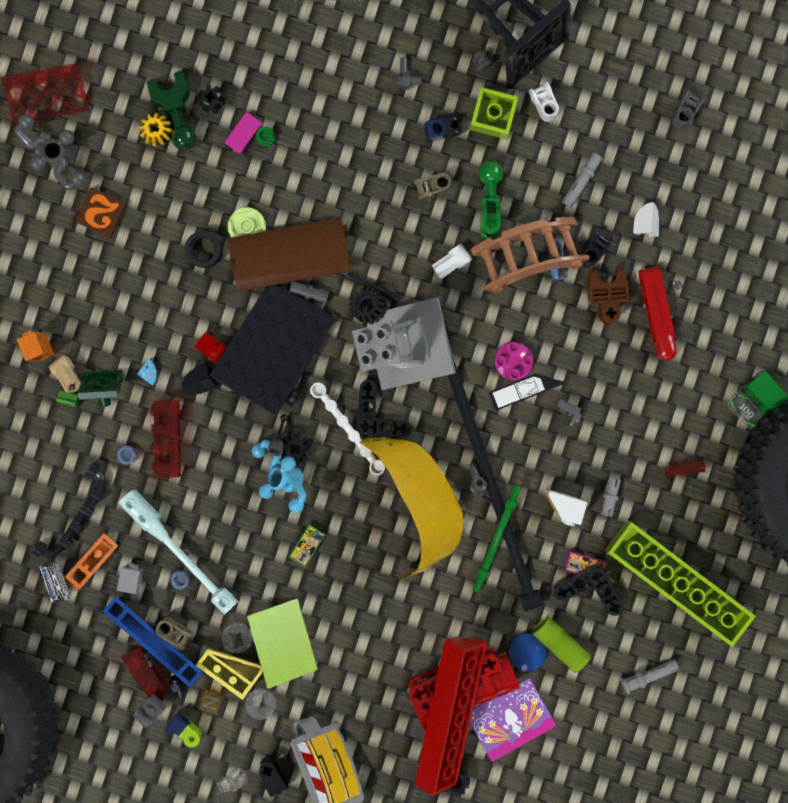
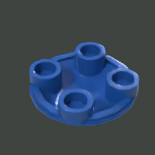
M533 633L519 635L510 642L508 653L510 661L516 668L529 672L542 666L546 659L547 651L545 645Z

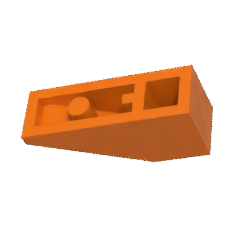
M103 533L61 579L74 591L80 590L118 545Z

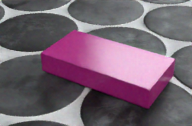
M246 112L224 143L241 155L263 125L262 122Z

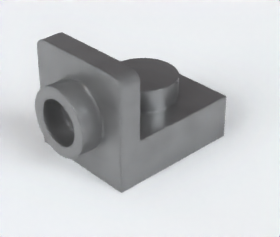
M557 399L555 406L559 407V412L567 416L569 413H572L567 424L573 426L574 423L578 424L582 416L579 413L581 409L561 399Z
M153 694L133 714V717L144 728H147L167 706Z

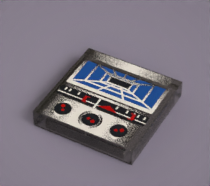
M56 561L40 566L39 568L51 603L71 598L59 562Z

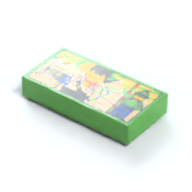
M309 524L289 557L306 567L325 533Z

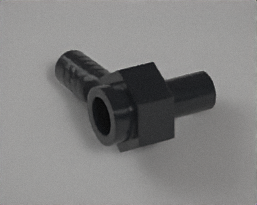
M176 675L171 676L169 684L172 692H176L178 698H184L186 696L184 692L186 684Z

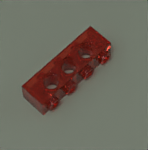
M180 400L154 401V404L151 405V416H154V424H151V434L154 435L151 452L154 454L155 462H152V473H155V478L181 477ZM164 414L170 418L167 425H164L161 421ZM164 433L170 437L168 444L162 442L161 438ZM163 453H168L170 455V461L168 463L163 462Z

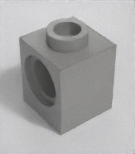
M132 563L123 566L120 570L117 591L131 594L138 593L144 569Z

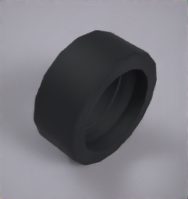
M198 231L190 235L184 249L188 260L200 268H210L216 265L221 259L223 252L220 240L208 231ZM202 238L212 241L215 247L214 255L206 261L198 260L193 254V245Z

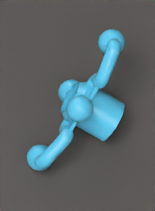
M263 440L261 443L255 444L252 447L253 456L256 458L264 457L267 452L266 448L268 449L271 441ZM281 455L273 456L269 463L268 484H263L260 487L259 495L264 499H268L273 496L274 490L287 493L297 492L298 498L290 500L288 506L292 513H300L304 508L303 503L306 500V492L302 486L304 480L302 471L295 467L296 462L294 458L287 456L281 461Z

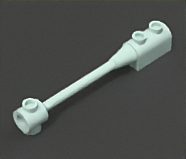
M136 489L130 491L119 501L121 507L144 531L149 532L161 542L163 541L212 593L211 602L224 615L238 602L226 588L218 589L174 543L159 520L162 516Z

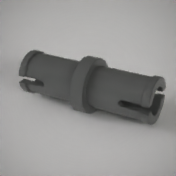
M295 281L292 282L289 291L305 296V299L309 300L311 298L325 304L329 292L314 288L311 284L308 286Z

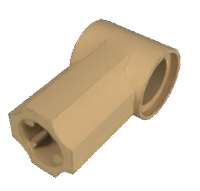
M65 354L48 366L67 393L79 390L81 382L73 370L75 366Z

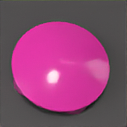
M519 342L504 344L495 355L497 371L501 376L509 380H518L525 377L533 365L531 351Z

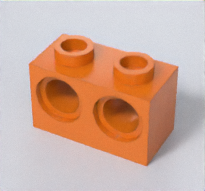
M31 330L23 333L22 337L17 339L25 361L40 362L54 356L46 334Z

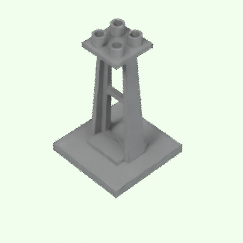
M438 297L389 309L386 313L382 312L384 317H379V322L376 323L373 320L374 324L370 325L368 323L366 328L352 331L361 372L377 368L382 390L456 373Z

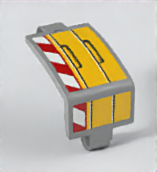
M312 716L295 722L293 724V732L297 738L293 739L290 744L312 803H362L364 794L351 754L337 724L334 723L321 728Z

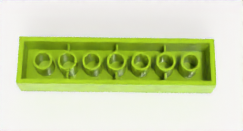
M628 520L604 550L731 647L735 645L756 617Z

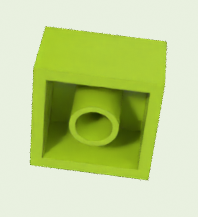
M481 87L470 130L507 140L518 97Z

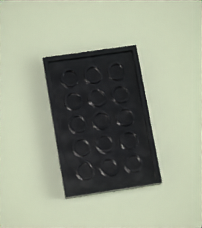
M280 284L265 287L209 375L214 380L274 416L278 415L336 321L335 317L295 293L289 292L290 290Z

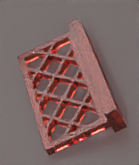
M75 63L1 77L2 85L5 86L13 125L19 123L16 111L20 106L28 111V115L33 114L35 116L33 117L34 121L90 111L81 74V65ZM77 77L79 85L74 91L66 86L70 78ZM54 81L62 85L56 94L47 89L50 83ZM33 85H38L42 88L37 98L29 93ZM64 87L73 93L68 102L59 97ZM18 88L24 92L19 101L12 97L11 89ZM45 91L54 96L49 106L40 100ZM26 95L36 100L31 109L21 104ZM76 95L82 99L83 108L76 109L70 105ZM57 99L66 104L62 112L52 109ZM38 103L47 108L45 113L40 116L33 112Z

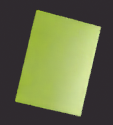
M298 598L247 616L267 689L318 670Z

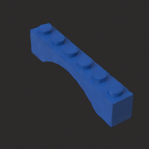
M116 596L102 611L188 687L192 688L204 674L170 643L158 636L155 630Z

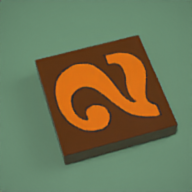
M90 187L75 222L112 238L127 203Z

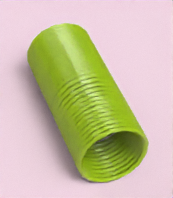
M550 616L542 619L533 630V635L546 645L574 673L582 670L589 662L591 654L569 636Z

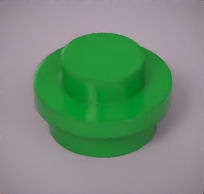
M269 127L260 128L256 133L257 142L265 147L272 145L275 140L274 131Z

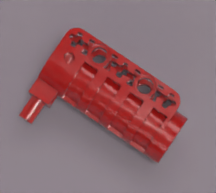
M486 646L485 652L488 651V654L484 655L473 708L521 689L506 652L496 655L492 647ZM438 666L414 675L408 682L409 697L425 733L428 724L427 719L431 710V700L435 691V683L433 681L437 680L438 675L431 678L429 676L432 673L438 674Z

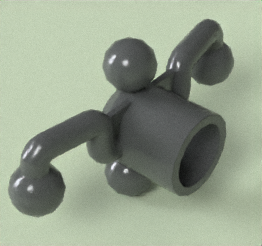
M28 114L21 115L19 123L15 127V134L28 148L36 149L41 154V156H35L31 159L30 165L35 171L44 170L47 161L54 169L55 178L65 189L72 190L76 186H83L86 183L84 173L74 172L71 175L70 182L62 174L72 158L71 150L66 145L74 142L73 132L63 130L59 134V139H47L46 137L39 136L32 141L23 130L31 129L34 126V119ZM59 146L60 154L56 158H50L52 149Z

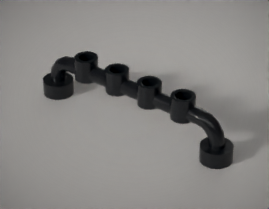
M93 462L86 472V475L90 478L94 476L98 478L97 486L81 507L56 547L48 550L46 549L47 544L40 541L32 552L33 555L38 558L41 555L55 557L63 549L66 551L73 543L70 538L74 533L79 534L84 526L81 524L84 518L89 519L95 510L92 508L95 501L99 503L105 495L102 491L106 485V477L99 470L101 467L99 464Z

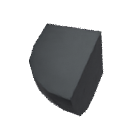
M206 363L187 373L182 382V391L188 394H202L217 388L215 380L209 376V367Z

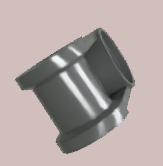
M687 89L672 117L673 126L677 129L685 128L693 120L705 98H699ZM679 115H684L686 122L681 121Z

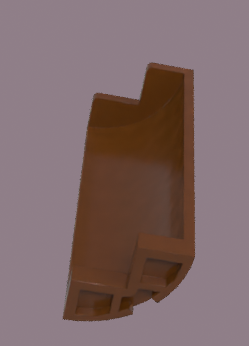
M340 217L228 238L230 259L232 260V270L237 291L351 271L350 263H353L352 252L347 251L345 236H349L347 225L342 224Z

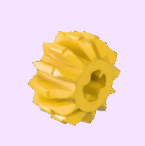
M155 113L154 117L148 114L147 118L149 120H141L144 126H139V130L143 131L140 136L146 138L145 142L147 144L152 142V145L156 147L159 141L161 145H164L163 139L170 140L167 134L173 132L169 128L171 122L166 121L164 115L160 117L158 113ZM153 128H159V131H153Z

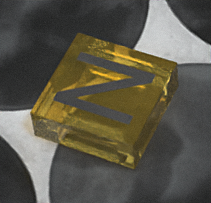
M204 690L199 710L218 714L223 694Z

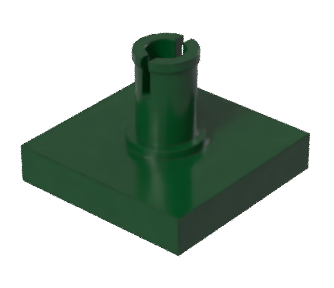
M123 370L84 372L77 393L79 400L98 399L99 406L101 407L111 405L110 398H116L119 395L124 378Z

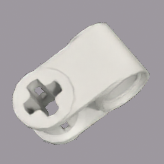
M545 82L543 86L534 90L532 88L529 89V95L541 119L545 122L553 121L557 116L559 106L549 83ZM547 107L552 108L554 113L547 114L544 109Z

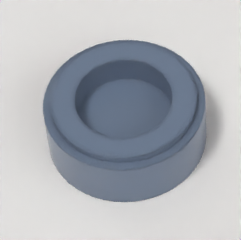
M123 446L117 452V459L124 465L132 464L137 459V451L132 446Z
M177 570L171 576V584L175 589L182 590L190 584L191 577L185 570Z

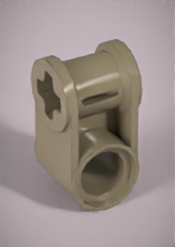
M440 173L415 180L414 185L417 186L419 193L418 200H426L448 192L451 188L450 176L446 173ZM440 179L448 181V185L443 188L439 187L437 183Z
M171 617L162 618L156 626L157 635L181 651H184L185 644L189 638L194 636L193 631ZM161 624H168L170 631H164Z

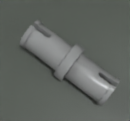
M609 477L606 493L603 494L605 499L601 515L613 517L615 503L619 499L617 494L621 479Z

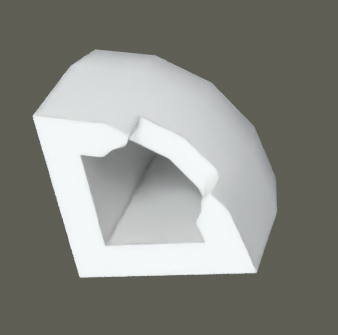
M654 202L645 204L637 212L634 220V234L649 233V237H659V213Z

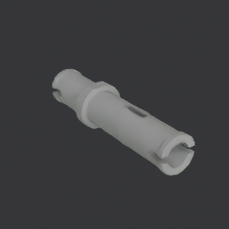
M592 153L586 165L581 167V173L561 201L569 208L573 207L578 196L589 179L594 177L595 170L603 160L600 155Z

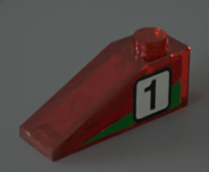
M138 645L121 656L129 673L148 698L154 694L161 699L170 694L148 651L144 647Z

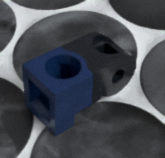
M458 117L429 120L424 124L427 142L463 134L460 118Z

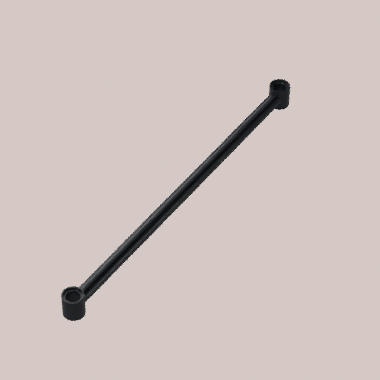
M444 320L445 327H446V332H447V335H448V334H449V331H448L446 322H445V320ZM453 358L456 373L447 376L482 477L487 482L486 488L499 523L505 509L504 502ZM508 520L503 537L523 592L520 595V599L526 612L544 605L538 589H533L511 522Z

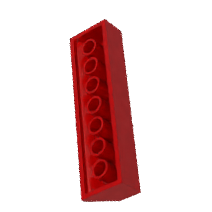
M454 637L445 640L443 644L442 657L438 666L439 671L435 682L434 695L431 700V710L427 719L428 724L423 738L424 743L415 786L432 796L457 785L487 641Z

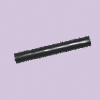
M349 272L346 277L347 280L360 286L376 289L382 296L397 303L401 298V295Z

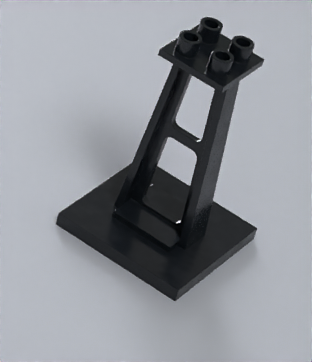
M468 0L507 48L504 51L507 84L511 88L569 39L571 3L568 0H562L546 15L528 0H496L490 6L486 5L483 0ZM506 1L511 2L535 24L518 40L515 39L494 14Z

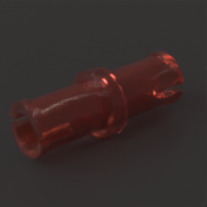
M684 461L681 464L664 466L666 478L681 475L687 477L688 474L704 473V461L690 463Z

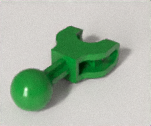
M487 161L481 165L478 173L481 182L485 184V198H482L480 238L484 241L491 237L493 241L497 238L501 222L500 199L496 198V184L503 177V169L499 163ZM484 233H486V234H493V235L490 236V237H488V236H486Z

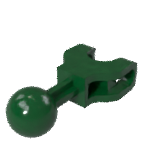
M182 70L174 73L175 84L170 90H161L154 79L147 81V87L154 103L158 107L163 108L168 117H172L175 127L171 137L173 145L179 150L186 151L195 145L196 134L192 128L186 126L182 112L186 111L185 104L191 92Z

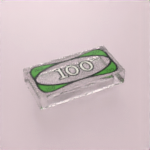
M738 390L725 403L750 430H755L757 428L755 425L763 417L767 418L741 390Z

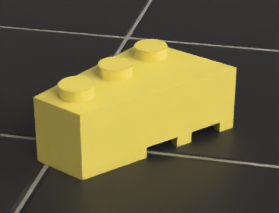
M211 648L206 650L196 664L199 669L242 700L263 672L259 663Z

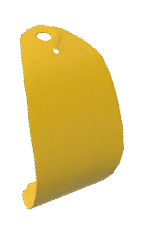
M374 437L360 441L361 444L380 458L390 472L420 534L421 559L418 569L399 576L398 580L425 571L454 552L461 540L463 513L453 489L433 458L418 444L403 439Z

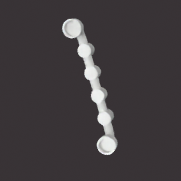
M314 383L310 389L312 396L321 398L325 403L326 410L331 411L337 419V424L347 432L349 440L354 442L360 449V454L367 458L370 462V472L374 475H381L385 470V465L381 460L375 458L371 450L360 443L362 441L360 433L353 429L349 424L348 417L340 412L337 408V403L326 394L325 385Z

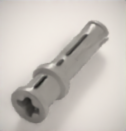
M675 659L648 671L642 673L637 671L635 675L626 679L621 678L620 681L625 693L629 695L633 690L640 687L643 689L646 684L679 671V667Z

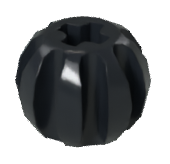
M207 85L205 91L200 90L198 93L201 96L198 99V104L203 106L202 110L209 113L212 110V114L218 113V108L223 109L225 107V103L222 101L226 100V95L221 93L222 89L215 86L212 89L211 85Z

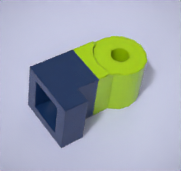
M179 711L164 729V732L169 736L174 732L183 739L186 746L192 748L196 747L202 738L201 730Z

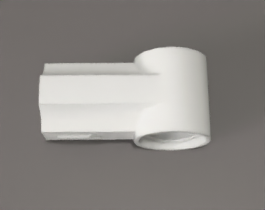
M461 243L450 250L448 255L434 263L432 267L439 278L442 279L455 269H460L469 263L472 258Z

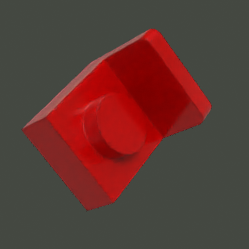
M206 332L194 346V348L216 364L227 349L226 346Z

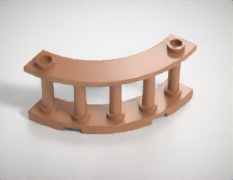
M575 217L555 218L554 222L548 223L544 219L523 224L501 232L502 236L493 241L490 237L471 248L473 256L484 258L492 281L483 287L484 291L500 292L504 290L505 286L537 273L559 268L572 267V269L583 266V263L590 258L588 255L577 254L570 234L571 228L577 225ZM552 233L563 235L570 256L560 257ZM538 235L545 236L552 256L551 260L538 261L531 240L532 237ZM521 240L524 241L531 265L517 269L510 245ZM502 248L510 273L499 278L491 255L496 250Z

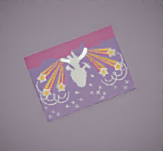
M530 678L519 684L521 689L486 702L472 711L470 724L492 762L556 727L553 718Z

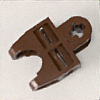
M616 266L612 283L602 282L600 277L597 276L596 268L589 270L587 282L588 306L598 305L599 319L607 325L619 320L621 316L620 303L630 301L628 281L622 266ZM609 310L610 313L614 314V316H612L611 318L610 316L606 315V312H608Z

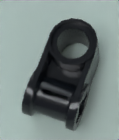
M598 229L581 254L592 253L594 261L590 262L587 260L583 265L586 267L594 266L614 240L601 234Z
M264 757L260 762L259 775L264 782L269 796L273 797L289 789V785L276 760L273 757Z

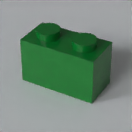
M766 370L759 371L743 385L746 389L745 394L759 404L757 407L763 414L772 412L773 408L780 410V406L788 400L787 394Z

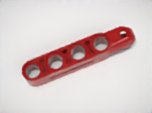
M659 266L641 269L638 271L639 281L655 351L661 360L669 361L676 356L677 347L662 273Z

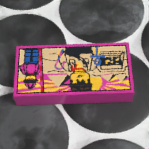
M570 551L565 570L578 573L592 565H600L606 570L607 561ZM597 571L593 572L594 576L601 580L600 573H597Z

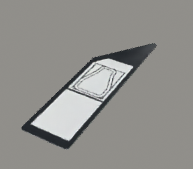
M534 374L489 392V395L497 411L563 385L564 382Z

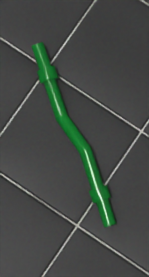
M514 485L510 497L506 499L504 504L506 507L497 526L492 543L482 567L477 572L478 577L472 589L475 592H480L484 580L489 576V568L498 549L512 510H515L518 503L516 501L522 488L518 485Z

